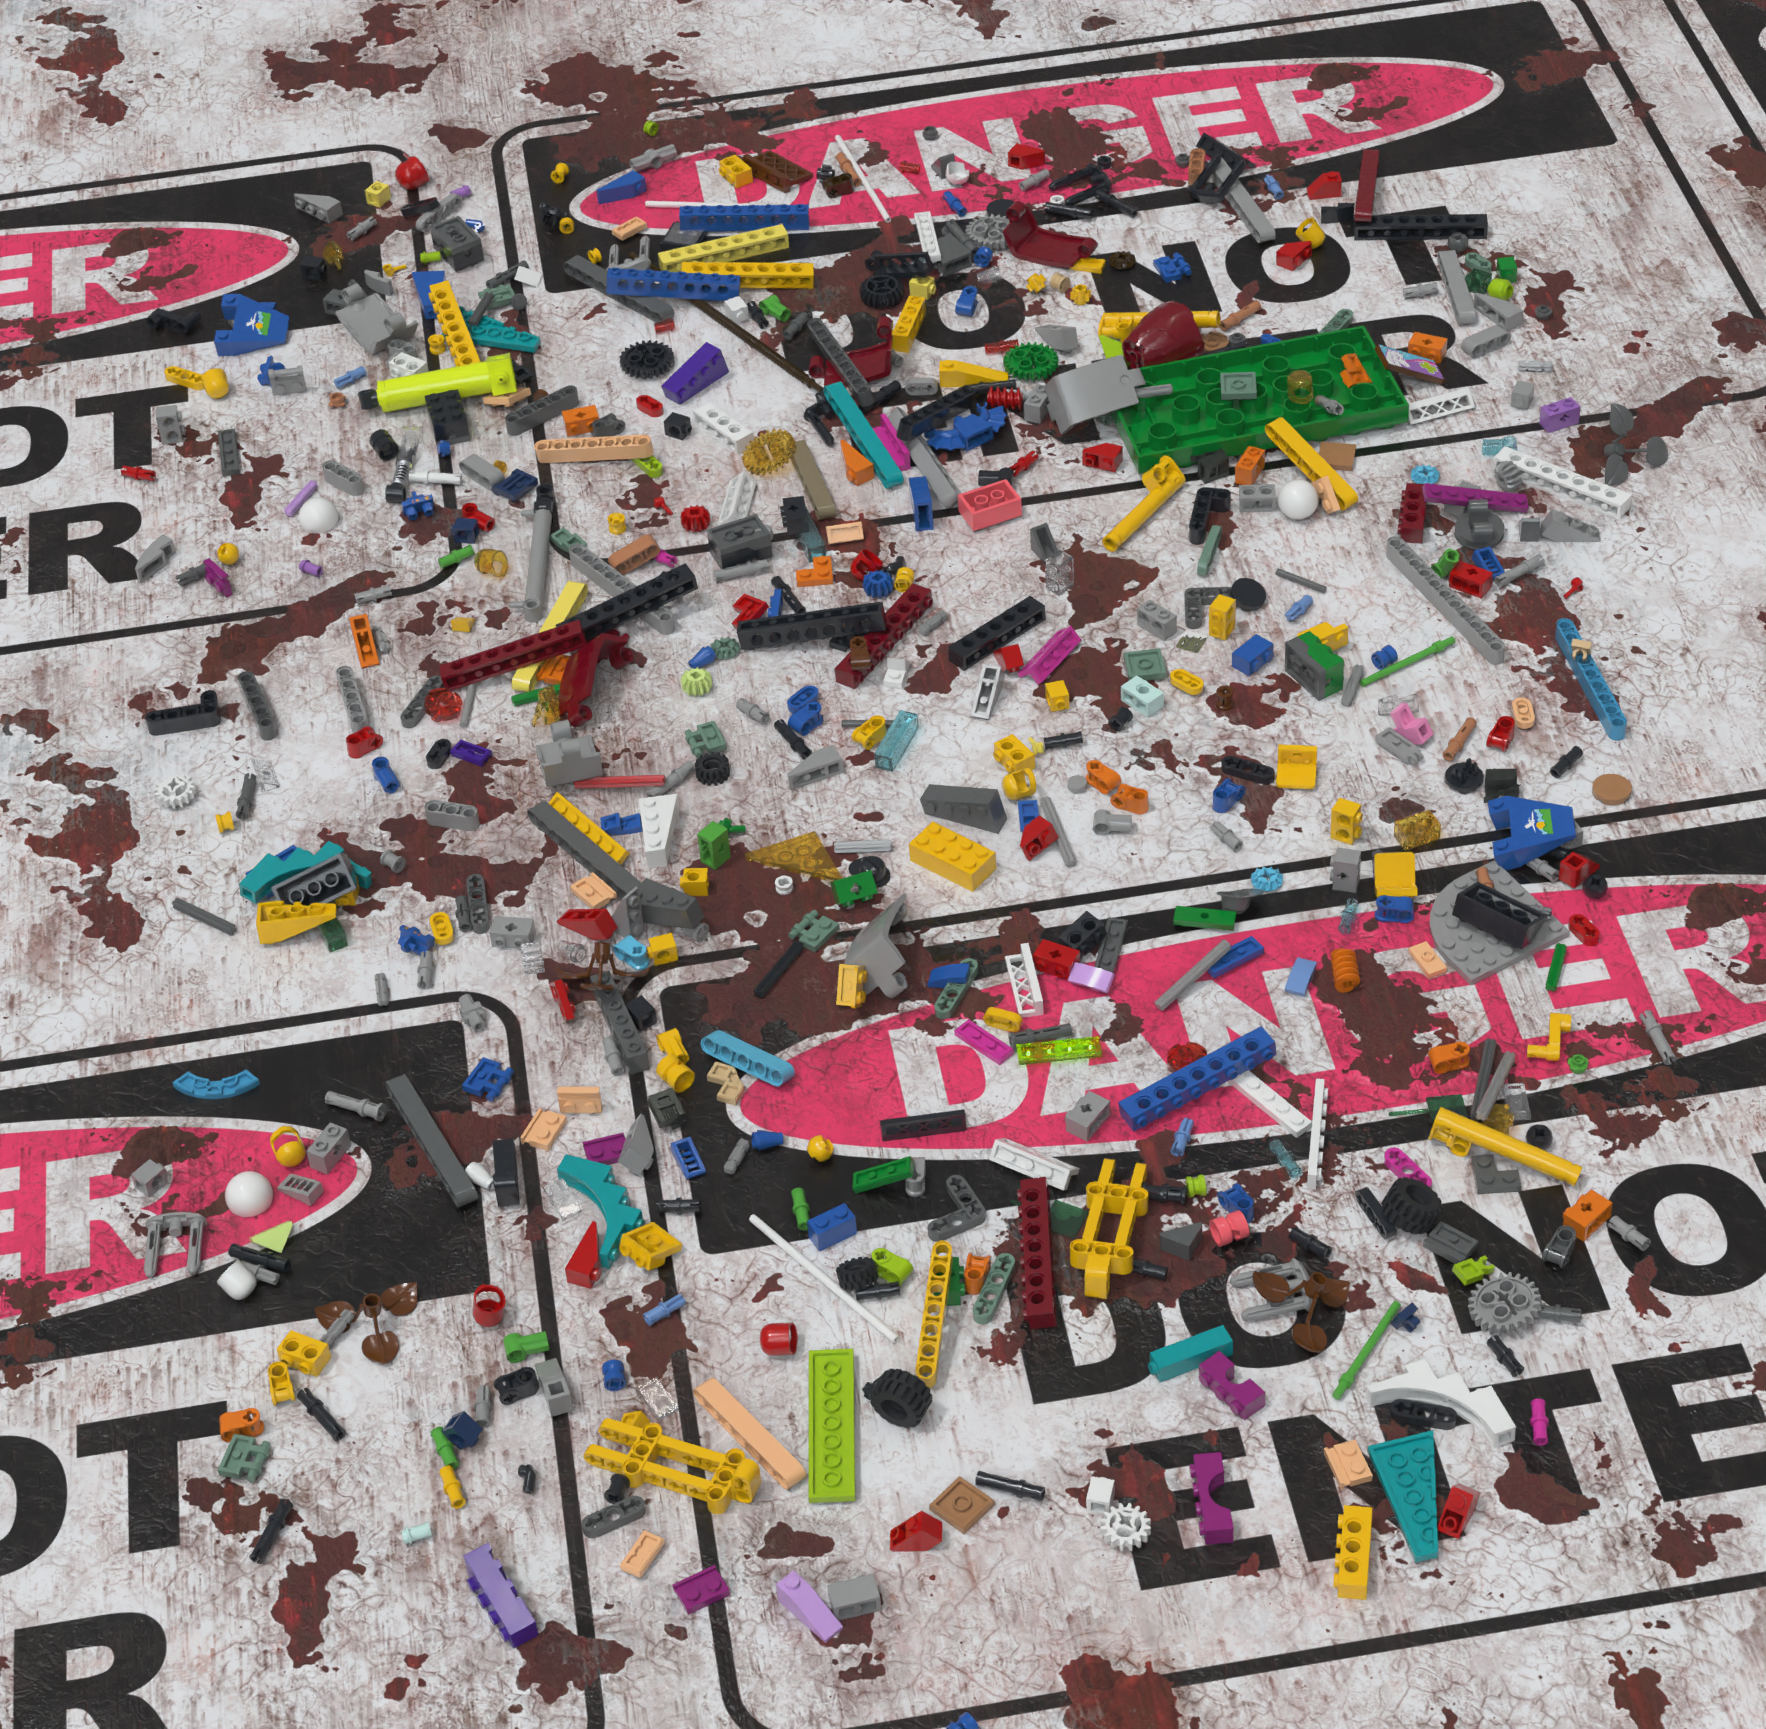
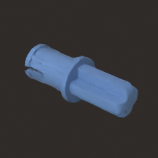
M1266 175L1264 182L1268 186L1269 192H1272L1276 199L1283 198L1284 191L1280 188L1279 182L1273 176Z
M360 366L353 371H347L345 375L335 379L334 384L337 388L350 382L353 384L356 380L366 376V370L363 366Z
M1304 595L1298 602H1294L1292 608L1285 613L1287 620L1294 621L1299 615H1303L1306 609L1313 604L1312 597Z
M1188 1117L1183 1119L1179 1130L1174 1134L1175 1141L1170 1151L1176 1157H1179V1154L1180 1157L1184 1155L1186 1145L1191 1140L1190 1133L1194 1122Z
M678 1294L664 1303L662 1301L659 1302L658 1306L643 1313L644 1320L651 1326L665 1317H670L671 1312L686 1303L684 1297Z

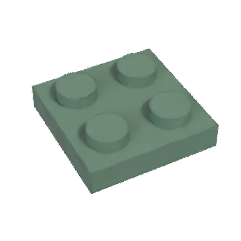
M1255 372L1220 373L1221 400L1257 399Z
M1160 648L1123 652L1129 680L1136 675L1146 681L1166 678V669Z

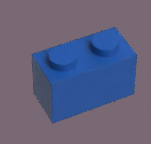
M1257 634L1232 652V667L1247 676L1252 675L1264 664L1272 660L1274 656V643Z
M845 1203L807 1221L809 1239L819 1252L857 1234L856 1218Z

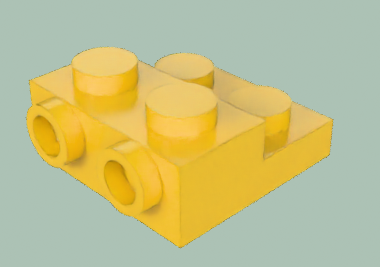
M651 1222L622 1234L619 1249L623 1256H629L635 1260L638 1267H643L650 1271L664 1265L666 1257L681 1251L682 1243L656 1223Z

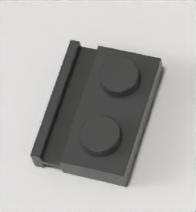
M1440 1221L1429 1234V1237L1423 1241V1247L1457 1264L1468 1259L1478 1247V1240Z

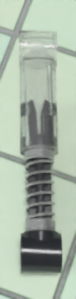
M403 426L402 441L395 463L396 470L391 485L386 486L385 490L387 503L406 501L405 485L407 477L413 467L418 445L422 443L423 439L421 426Z

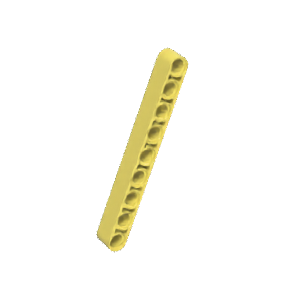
M567 582L539 633L555 628L556 624L578 613L588 593V585L586 583ZM546 660L517 669L512 679V690L521 692L534 690L538 683L536 675Z

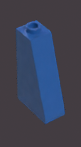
M445 270L412 272L414 288L425 319H437L436 315L438 313L435 314L432 306L434 302L431 303L428 293L431 292L429 286L446 281Z
M926 476L909 478V492L915 530H934L932 500Z

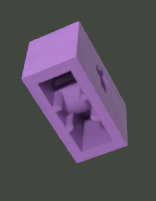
M1570 397L1542 406L1539 424L1548 433L1578 424L1580 405Z

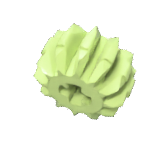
M699 667L696 669L690 668V671H684V675L681 676L683 692H686L688 696L694 695L695 697L709 693L713 685L710 672L706 671L705 668L699 669Z

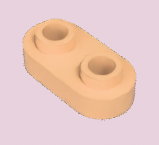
M1516 698L1512 702V713L1516 726L1522 729L1533 727L1535 715L1531 701L1526 698Z

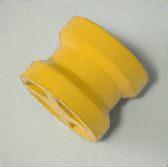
M434 334L428 338L429 349L432 354L439 355L446 351L443 335Z
M612 513L608 516L607 521L611 534L619 535L626 531L625 516L622 513Z
M230 811L224 815H215L219 833L227 829L235 830Z

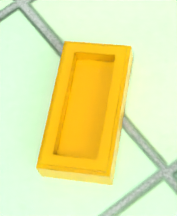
M1089 257L1080 258L1073 267H1069V270L1101 274L1106 265V260Z

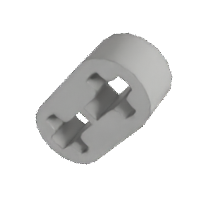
M910 378L905 384L906 393L913 396L933 395L938 389V382L934 378Z

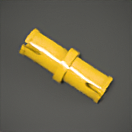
M444 1466L439 1470V1475L444 1484V1493L448 1495L452 1508H462L466 1501L461 1492V1483L456 1479L453 1467Z

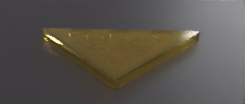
M815 831L745 853L747 861H759L762 865L774 868L778 866L786 868V871L798 874L802 872L822 880L830 879L835 881L842 879Z

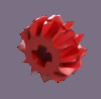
M698 504L696 506L690 505V508H684V511L681 512V525L687 532L692 531L695 533L699 531L701 533V530H707V526L710 525V513L704 506L699 507Z

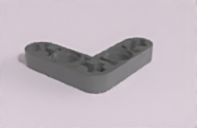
M1231 587L1186 589L1184 593L1186 627L1189 629L1200 628L1202 626L1201 605H1211L1219 594L1230 597ZM1196 607L1197 609L1191 610L1189 608Z
M952 1175L946 1181L947 1192L959 1210L933 1220L928 1224V1237L934 1242L948 1239L981 1225L986 1219L984 1206L966 1180L960 1175ZM964 1197L972 1199L968 1203H963L960 1201ZM954 1220H960L962 1221V1224L952 1225L951 1222Z

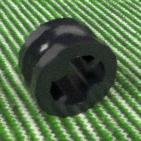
M1109 156L1098 157L1097 167L1102 170L1109 169L1111 167V158Z

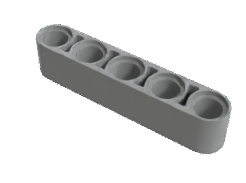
M341 666L336 670L338 685L352 733H355L368 726V721L353 670L350 666Z

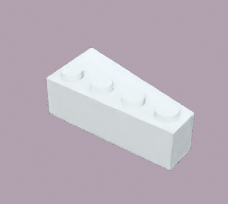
M670 794L640 798L639 804L648 868L667 866L671 842L674 838V829L677 824V815H679L678 795Z

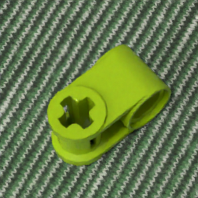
M877 1248L871 1254L878 1277L889 1283L899 1281L901 1286L913 1272V1266L907 1259L899 1257L885 1248Z

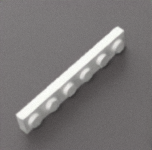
M930 211L914 213L922 252L929 253L932 263L941 261V254Z
M1249 1070L1238 1075L1235 1079L1227 1081L1294 1137L1297 1138L1312 1128V1121Z
M1316 1079L1307 1189H1316V1181H1321L1322 1168H1318V1164L1322 1165L1323 1152H1320L1319 1148H1324V1136L1320 1134L1325 1132L1326 1120L1322 1119V1116H1326L1327 1104H1324L1323 1100H1328V1088H1324V1079Z

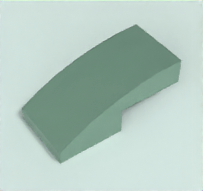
M564 527L550 535V540L568 553L570 546L574 544L587 546V543L576 533L572 535Z

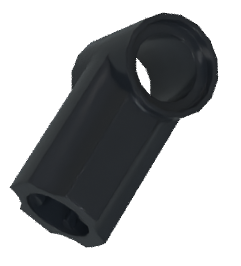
M1007 467L999 471L979 470L978 485L986 486L1006 479L1012 486L1014 471Z

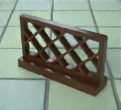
M770 150L753 157L746 154L742 158V161L752 168V176L784 193L790 192V186L813 178L812 172Z

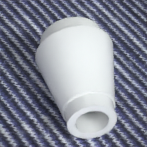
M472 1162L467 1166L465 1172L472 1183L488 1191L494 1187L493 1177L481 1163Z

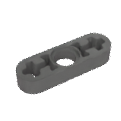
M631 1496L586 1516L582 1520L584 1535L588 1538H597L642 1518L646 1512L643 1498ZM617 1513L620 1515L617 1520L611 1521L608 1519L610 1514Z

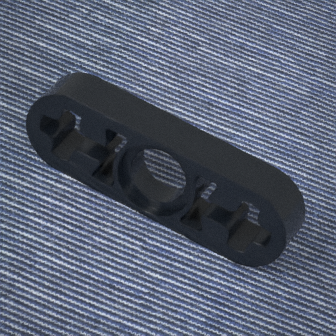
M437 197L406 204L400 208L403 217L432 211L438 208L440 203Z
M1226 756L1221 760V770L1227 775L1263 785H1269L1274 782L1275 771L1272 767L1234 756ZM1244 769H1252L1253 771H1251V772H1245V771H1243V770H1244Z
M1364 1187L1357 1190L1355 1197L1359 1206L1382 1238L1387 1239L1396 1235L1395 1225L1384 1215L1381 1204L1370 1189Z
M1396 1399L1390 1406V1416L1396 1422L1441 1430H1451L1457 1424V1412L1451 1407L1406 1399ZM1420 1411H1426L1430 1414V1416L1427 1418H1421L1417 1415V1413Z

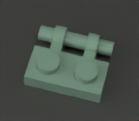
M502 284L498 285L497 288H486L484 291L478 292L479 299H482L486 292L493 294V300L487 310L510 305L511 298L515 295L510 284L505 286Z
M715 721L697 725V731L692 732L690 729L685 731V740L691 746L692 754L698 759L700 755H703L702 751L707 750L708 754L727 750L726 743Z
M812 910L802 917V921L799 924L797 923L791 928L792 931L788 934V937L792 940L799 937V942L803 943V947L816 953L840 928L838 922L822 916L819 920L815 919L819 914L816 910ZM807 926H810L811 928L808 931L805 930Z
M234 1434L218 1467V1474L220 1476L241 1479L243 1472H247L246 1480L255 1482L256 1477L260 1476L264 1460H267L270 1454L269 1448L271 1443L263 1441L261 1446H257L255 1437ZM250 1456H256L254 1462H248Z

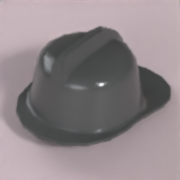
M1250 888L1229 892L1220 891L1216 894L1221 896L1222 909L1236 911L1237 915L1242 914L1248 909L1252 897L1261 895L1264 891Z

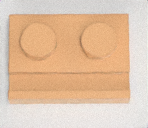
M593 872L588 878L585 876L570 885L571 892L590 909H600L610 903L612 898H617L616 892Z
M558 1087L557 1095L560 1113H602L603 1105L600 1087Z
M539 1108L520 1137L521 1143L524 1144L526 1142L530 1146L549 1151L567 1122L566 1116L548 1110L545 1112Z
M1356 1439L1334 1445L1330 1449L1324 1448V1455L1340 1489H1344V1486L1350 1485L1351 1487L1372 1481L1373 1475Z

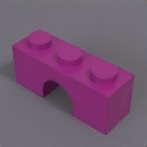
M1218 1351L1199 1364V1380L1203 1386L1210 1388L1220 1401H1224L1234 1414L1246 1420L1265 1406V1391L1250 1378L1241 1384L1231 1383L1230 1381L1234 1379L1235 1364Z

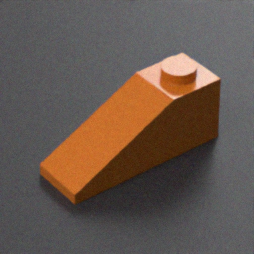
M840 440L841 455L847 479L856 486L873 479V463L845 440Z
M367 614L349 617L361 669L379 665Z

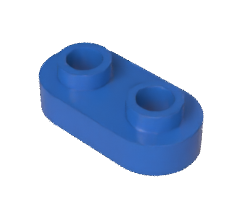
M811 685L801 688L787 700L788 710L791 713H795L807 703L816 702L819 699L818 689Z

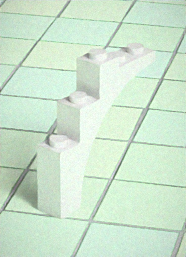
M1426 1359L1413 1361L1405 1365L1404 1374L1395 1375L1390 1379L1374 1382L1367 1386L1366 1401L1370 1407L1391 1403L1396 1399L1453 1408L1457 1415L1473 1424L1484 1434L1493 1448L1515 1441L1516 1426L1492 1386L1478 1388L1470 1392L1458 1372L1444 1375L1437 1379Z

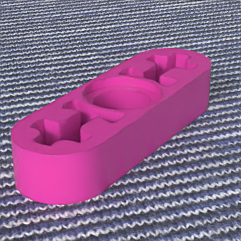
M1389 1148L1385 1151L1384 1164L1398 1178H1414L1432 1188V1179L1401 1149ZM1404 1169H1411L1413 1173L1405 1174L1402 1171Z

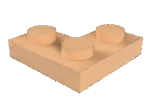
M517 388V392L493 396V393L483 397L484 404H491L492 406L504 405V407H510L515 402L524 401L525 397L531 395L530 388Z
M1328 476L1311 482L1318 493V498L1322 499V507L1327 514L1340 510Z

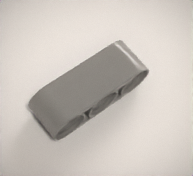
M1494 325L1466 337L1461 343V348L1472 358H1478L1507 345L1511 340V334L1500 325Z
M472 454L459 462V468L464 475L488 490H491L495 484L505 480L500 469L476 454Z
M328 460L322 464L327 483L351 496H359L364 493L362 477L359 473L334 460Z
M430 800L424 805L429 825L464 831H475L480 827L478 811L475 806L439 800Z

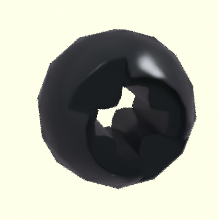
M1589 875L1582 884L1583 892L1589 898L1600 899L1606 895L1608 883L1601 875Z
M1537 1124L1531 1126L1525 1136L1528 1144L1542 1150L1548 1149L1553 1141L1552 1131L1545 1125Z

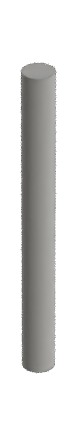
M476 683L468 685L459 724L462 728L467 727Z

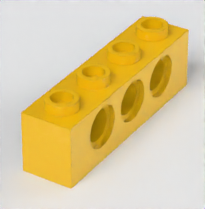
M908 297L893 330V349L895 352L909 353L926 315L925 297Z
M1344 1505L1343 1514L1338 1515V1528L1342 1529V1534H1337L1336 1548H1341V1552L1335 1555V1568H1339V1573H1334L1333 1587L1338 1588V1598L1366 1600L1372 1507Z

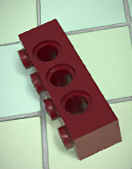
M1406 483V490H1402L1399 523L1402 524H1398L1397 535H1401V538L1406 543L1422 544L1427 505V502H1424L1422 491L1424 484Z

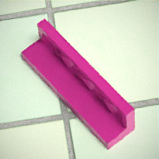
M885 413L881 414V426L872 429L900 471L911 469L910 452L903 441L897 438V431Z
M1072 626L1058 630L1017 674L1020 678L1030 674L1037 684L1042 683L1081 641L1080 637Z

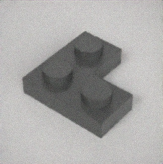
M1493 1155L1471 1156L1477 1194L1521 1192L1518 1170L1496 1171Z

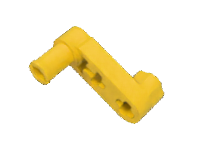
M1550 1012L1547 1046L1528 1044L1527 1058H1546V1061L1559 1062L1560 1031L1570 1032L1571 1014Z

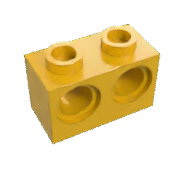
M732 155L719 161L720 175L734 187L739 188L753 182L752 168L738 156Z
M1219 594L1209 606V636L1226 641L1235 629L1236 599Z
M1013 734L994 743L993 756L1009 773L1017 772L1027 767L1031 770L1035 769V754Z
M1339 797L1331 809V839L1353 845L1356 838H1360L1362 834L1360 823L1363 818L1361 804Z
M292 1330L289 1331L276 1349L279 1361L284 1362L288 1368L292 1367L304 1374H311L316 1377L319 1376L332 1358L327 1343Z

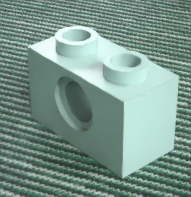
M1136 675L1121 686V701L1149 718L1164 707V692Z

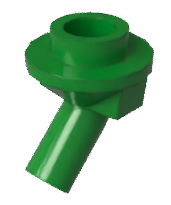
M724 818V820L719 822V825L727 828L728 836L730 833H745L746 831L745 825L732 826V820Z

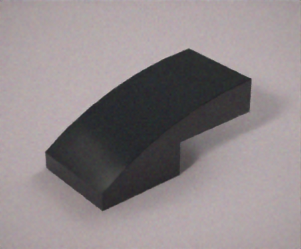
M1338 203V207L1321 206V224L1339 223L1354 219V203Z
M512 359L517 384H521L533 377V374L524 365L519 366Z

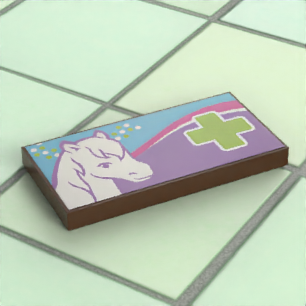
M1380 344L1376 345L1375 351L1385 369L1439 385L1444 383L1445 379L1434 360Z

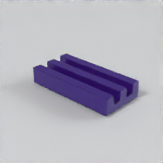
M461 739L450 750L451 756L481 767L484 766V762L488 761V757L491 758L493 756L492 750Z

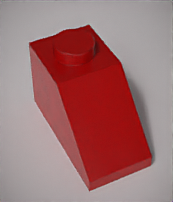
M1334 171L1322 173L1306 188L1309 200L1341 197L1342 180L1340 173Z
M1019 644L1003 647L993 652L1003 671L1008 670L1009 673L1020 671L1019 667L1024 665Z

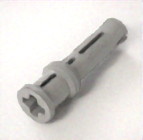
M328 1091L325 1096L326 1104L358 1112L361 1117L369 1116L381 1122L386 1115L387 1107L384 1103L376 1104L371 1102L370 1099L359 1100L333 1091Z

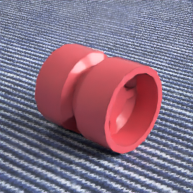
M1240 1210L1228 1213L1226 1218L1220 1216L1209 1221L1212 1237L1219 1247L1232 1243L1233 1239L1238 1241L1249 1236L1247 1221Z

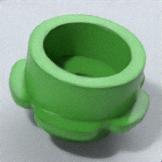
M1580 1054L1573 1055L1572 1058L1568 1059L1569 1069L1573 1073L1581 1074L1588 1068V1059Z

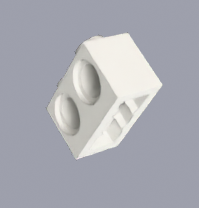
M403 352L388 362L391 376L395 378L429 372L426 361Z

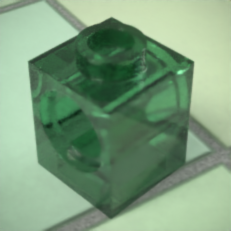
M1473 268L1465 276L1469 292L1484 295L1487 293L1488 285L1492 280V273Z
M337 917L318 925L321 938L329 953L348 946L345 931Z

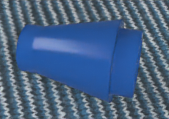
M710 646L702 647L688 661V664L693 669L703 667L714 662L716 654Z
M763 1130L752 1132L753 1149L761 1151L783 1145L782 1132Z

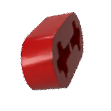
M640 395L636 398L638 410L654 418L663 415L664 410L661 402L648 395Z
M1574 914L1570 916L1568 923L1570 932L1586 946L1598 944L1600 931L1584 915Z

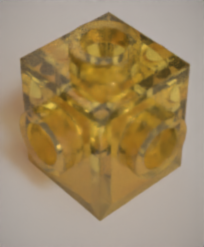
M1494 1104L1487 1120L1482 1121V1124L1509 1135V1126H1513L1514 1121L1513 1113H1509V1104Z

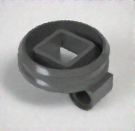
M1487 499L1468 500V512L1461 515L1455 522L1454 534L1456 540L1464 547L1472 550L1497 546L1504 537L1503 521L1497 515L1488 512Z

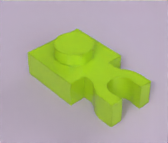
M1482 1256L1476 1262L1470 1258L1454 1264L1452 1271L1466 1286L1482 1280L1484 1275L1492 1274L1495 1266L1493 1264L1486 1266L1488 1258Z

